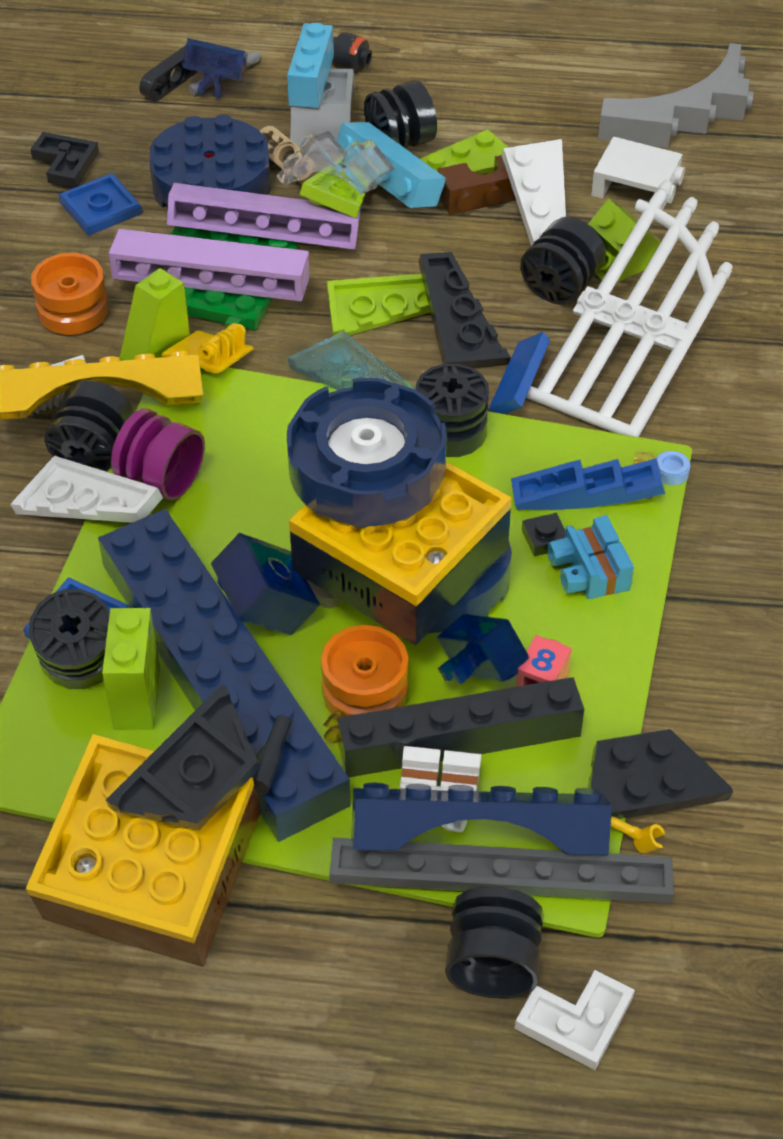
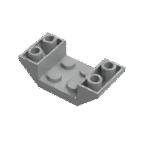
M354 69L329 70L318 108L291 106L290 140L305 152L336 153L334 148L342 123H351V105L355 92Z

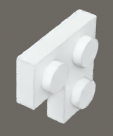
M594 970L576 1005L536 986L515 1021V1029L596 1070L633 999L635 990Z

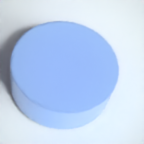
M666 451L656 457L664 484L679 485L688 479L690 461L684 454L676 451Z

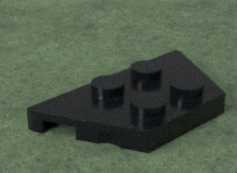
M222 684L106 799L107 805L111 810L200 830L259 770L257 758L247 739L245 729L240 717L237 715L227 687Z
M671 729L599 740L593 749L592 773L589 777L588 788L599 790L600 794H604L612 805L611 816L617 819L729 800L733 793L731 786Z

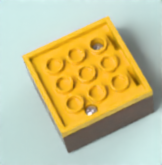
M92 734L26 886V890L43 920L203 967L261 814L253 778H250L200 830L116 812L108 807L106 799L154 751Z

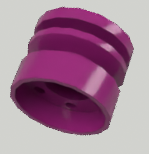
M142 408L134 412L125 421L117 435L112 449V471L115 475L157 487L162 497L166 500H176L183 496L192 486L199 473L205 452L204 436L196 429L182 423H172L168 417L158 415L157 412L150 409Z

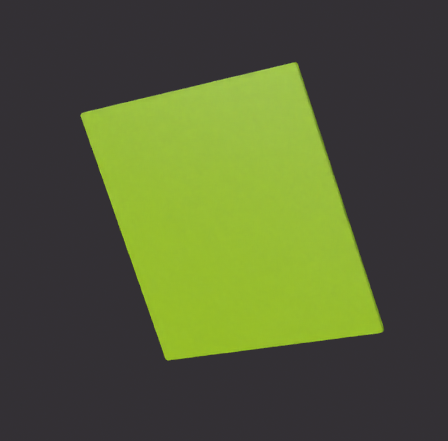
M229 367L220 373H208L203 368H200L203 397L200 403L165 406L153 397L143 394L136 411L142 408L150 409L157 412L158 415L168 417L172 423L178 422L201 432L205 441L204 459L192 486L183 496L176 500H166L163 498L148 516L164 509L168 511L344 770L338 746V722L326 708L322 694L321 656L323 648L334 634L347 627L371 625L382 627L390 632L392 631L343 601L334 608H324L319 603L303 597L292 584L289 520L305 504L297 496L290 481L287 428L304 400L311 394L326 386L329 389V393L347 387ZM487 412V437L482 446L465 456L446 457L448 463L512 497L509 543L512 551L510 582L503 602L499 600L489 610L488 618L471 628L430 633L416 646L396 634L405 645L409 658L407 676L408 695L405 706L516 687L517 669L535 635L546 639L559 641L563 645L572 648L570 668L566 678L574 677L585 709L581 737L481 754L480 778L477 791L490 792L493 786H509L515 788L516 792L532 793L535 787H550L557 789L558 793L574 794L577 788H588L589 777L592 773V754L597 741L641 734L687 480L679 485L663 483L665 494L626 503L564 510H517L511 478L579 459L583 468L619 459L621 467H626L655 459L659 454L666 451H676L684 454L691 461L692 448L690 446ZM111 467L108 472L114 474ZM557 513L565 531L566 526H573L577 531L591 527L594 518L607 515L620 539L619 542L622 543L634 566L630 590L593 599H587L583 590L565 593L560 580V572L563 568L571 567L570 563L552 566L548 554L534 557L522 532V521ZM86 519L51 594L55 593L66 579L70 577L127 604L103 566L98 537L131 523ZM30 639L0 704V811L54 823L92 734L155 751L195 711L159 653L160 669L154 729H114L104 680L86 689H68L55 684L44 674ZM440 761L438 786H441L443 761ZM402 768L350 777V807L280 842L276 840L260 814L242 863L330 881L329 873L333 838L351 839L353 788H363L365 783L376 782L389 785V789H400ZM488 819L467 820L463 832L447 831L442 826H438L409 841L562 851L553 842L531 829L509 822ZM610 827L609 854H619L623 832ZM346 884L453 907L456 897L465 892ZM528 895L533 897L542 906L544 927L596 938L602 937L605 934L611 900Z

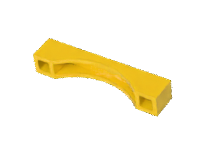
M188 351L171 352L169 357L155 358L154 354H140L134 356V360L120 361V357L110 356L99 359V363L85 364V360L73 359L65 361L62 366H50L48 362H37L30 364L29 368L15 369L13 365H0V420L27 418L39 406L53 397L64 393L72 383L82 380L98 381L107 385L134 389L153 397L165 406L200 403L203 397L199 356L189 355Z

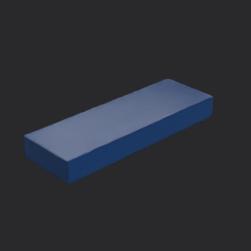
M544 332L518 342L489 406L491 412L506 414L522 407L549 345L550 339Z

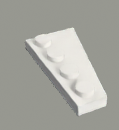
M562 139L504 148L502 152L506 171L531 246L554 220L566 217Z
M54 456L10 505L15 514L133 523L147 517L163 497L157 487Z

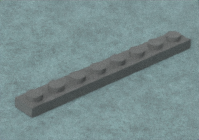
M333 838L329 877L330 883L454 891H466L479 887H504L520 891L526 895L672 903L674 896L672 857L625 854L574 855L556 850L407 842L398 850L353 849L352 840L349 838Z

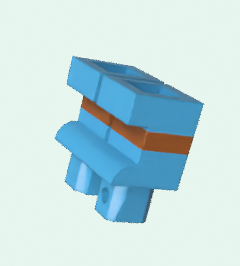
M607 515L594 518L591 527L577 531L573 526H566L565 538L548 543L547 554L552 566L566 563L571 565V567L561 569L560 580L565 593L583 590L587 599H593L630 590L634 566L622 543L619 542L620 539Z

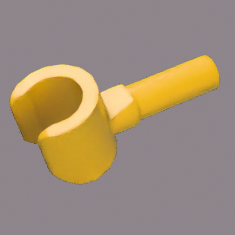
M611 816V827L633 838L634 845L640 853L645 854L663 848L661 844L654 840L665 835V831L660 825L653 824L640 829Z

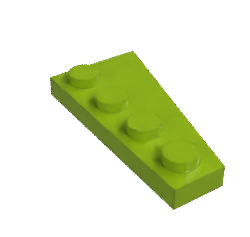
M487 129L422 157L420 160L436 171L438 168L467 163L471 171L486 175L494 172L495 156L502 155L503 149L509 147Z
M341 157L303 182L300 195L309 198V201L314 205L328 206L357 218L371 178Z
M421 274L327 281L333 340L430 313Z

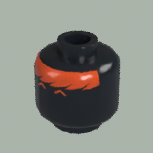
M348 32L340 33L333 38L334 57L332 65L335 68L354 69V73L357 74L364 67L369 66L372 59V51L369 50L367 39Z

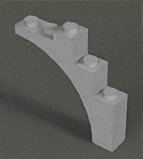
M730 43L727 55L720 66L707 78L691 87L650 98H604L598 140L611 141L613 137L649 146L669 148L670 136L676 137L677 131L706 134L708 122L714 123L715 117L743 120L745 109H751L754 91H748L749 79L743 78L746 57L740 56L742 44Z

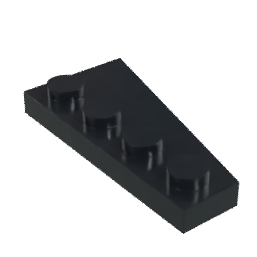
M453 253L420 254L418 263L442 363L461 364L472 368L508 365L511 357L507 349H503L497 340L498 333L492 324L489 325L483 315L484 308L478 298L474 299L469 290L470 284Z

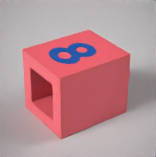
M535 635L517 669L516 687L565 679L570 668L572 648L563 645L559 641Z

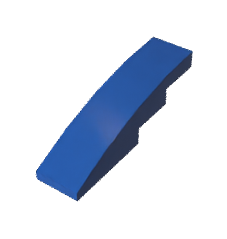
M657 458L626 467H621L619 459H615L587 468H583L579 459L511 478L517 510L592 508L665 494Z

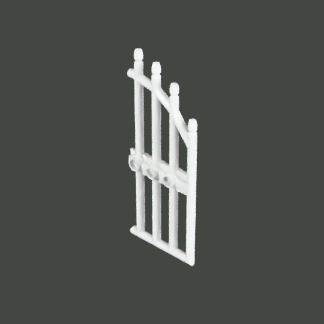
M664 180L659 185L657 192L654 193L649 203L638 199L635 211L641 213V217L599 287L594 289L587 286L585 291L581 293L573 309V314L581 317L539 387L530 386L526 399L609 432L639 437L733 268L732 264L724 262L719 267L714 278L712 276L706 252L718 233L719 224L712 221L709 223L698 241L686 228L692 216L691 214L694 213L697 207V199L694 197L687 199L676 218L660 209L671 191L672 183L670 181ZM653 220L669 229L629 298L624 300L610 295L614 285ZM679 239L690 253V256L657 312L640 306L641 301ZM697 270L704 295L689 322L686 323L670 317ZM592 322L610 327L570 398L566 400L550 394ZM623 332L640 338L639 344L600 411L596 412L581 406ZM653 344L671 350L669 357L630 425L611 418Z

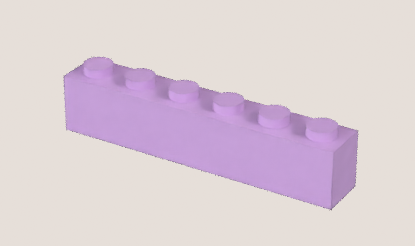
M174 183L169 192L167 225L355 249L360 210L357 218H354L328 206L314 205L309 200Z
M119 229L108 253L112 279L141 282L161 268L184 282V287L285 300L302 301L310 277L309 251Z

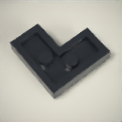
M42 132L30 149L32 159L52 163L46 172L48 183L73 188L78 186L99 153L98 142Z

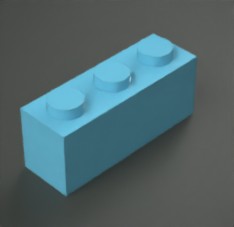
M321 23L303 24L287 74L289 106L319 107L334 57L333 26Z

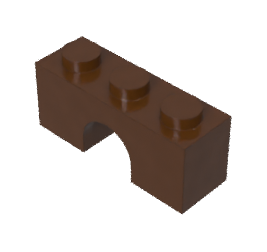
M502 155L495 156L494 172L491 174H477L470 170L467 163L437 169V172L446 178L440 200L449 215L516 201Z

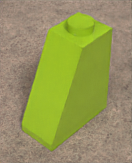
M159 268L136 284L120 353V361L134 360V356L140 354H154L155 358L163 357L162 352L190 335L184 282Z

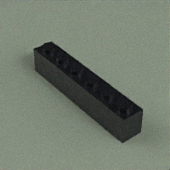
M570 677L338 717V746L344 772L350 778L401 769L404 746L440 750V761H443L445 750L486 754L581 737L585 709L575 679Z

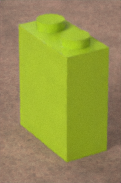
M110 608L102 674L113 728L153 730L160 663L151 608Z

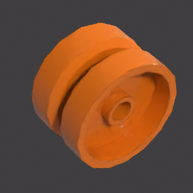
M74 252L61 253L46 258L32 272L31 285L36 299L37 315L45 328L58 334L74 335L93 330L104 322L109 313L108 299L105 290L103 268L97 260L85 254Z
M359 625L347 627L334 634L326 643L321 656L322 694L325 706L334 718L405 706L408 695L407 676L409 658L405 645L396 634L378 626Z

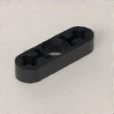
M191 44L185 45L142 77L139 86L140 93L153 101L162 99L202 69L205 62L204 51Z

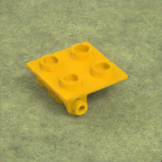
M232 323L225 330H221L215 335L197 330L162 352V356L169 357V353L175 351H188L189 355L199 356L200 368H203L205 372L220 373L253 351L254 346L245 344L246 330L244 326Z

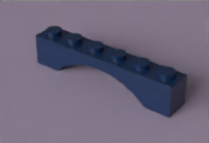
M372 782L365 783L363 788H353L351 840L355 850H398L414 837L435 827L456 821L488 819L509 822L531 829L553 842L566 854L609 855L612 805L604 794H600L599 790L592 788H577L574 794L558 793L557 789L550 787H535L532 793L516 792L515 788L509 786H493L490 792L474 791V788L468 785H451L448 787V790H431V786L426 784H408L406 789H389L387 784Z

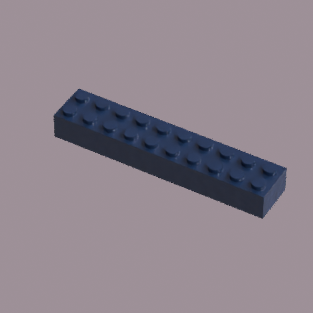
M164 509L98 537L103 566L126 603L131 608H151L157 651L194 710L202 705L222 684L225 685L255 754L260 751L261 747L266 745L278 715H285L292 720L281 750L282 759L269 792L266 794L256 793L261 816L276 840L280 842L350 807L349 777L168 511Z

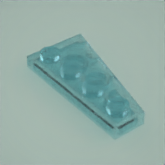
M344 331L288 357L290 369L336 390L352 387L351 379L379 378L416 390L414 386Z

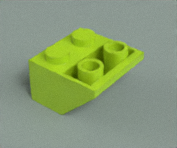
M609 198L588 223L602 239L606 251L605 263L596 273L601 280L605 277L638 222L629 211ZM647 230L617 282L646 269L662 242L651 231Z

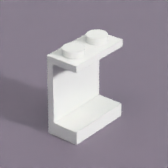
M613 137L594 170L591 196L603 199L612 181L657 192L659 185L664 180H668L672 183V188L660 208L663 211L666 203H672L676 185L680 186L685 173V167H681L683 154Z

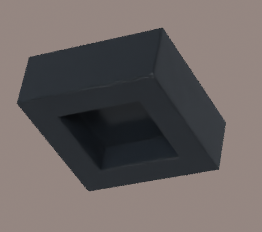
M557 513L522 521V532L534 557L547 554L549 542L565 538V529Z

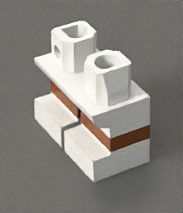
M404 746L400 789H406L408 784H426L431 786V790H448V787L451 785H468L473 787L474 791H477L480 778L481 754L445 750L441 786H438L440 750ZM467 820L445 824L442 827L447 831L463 832Z

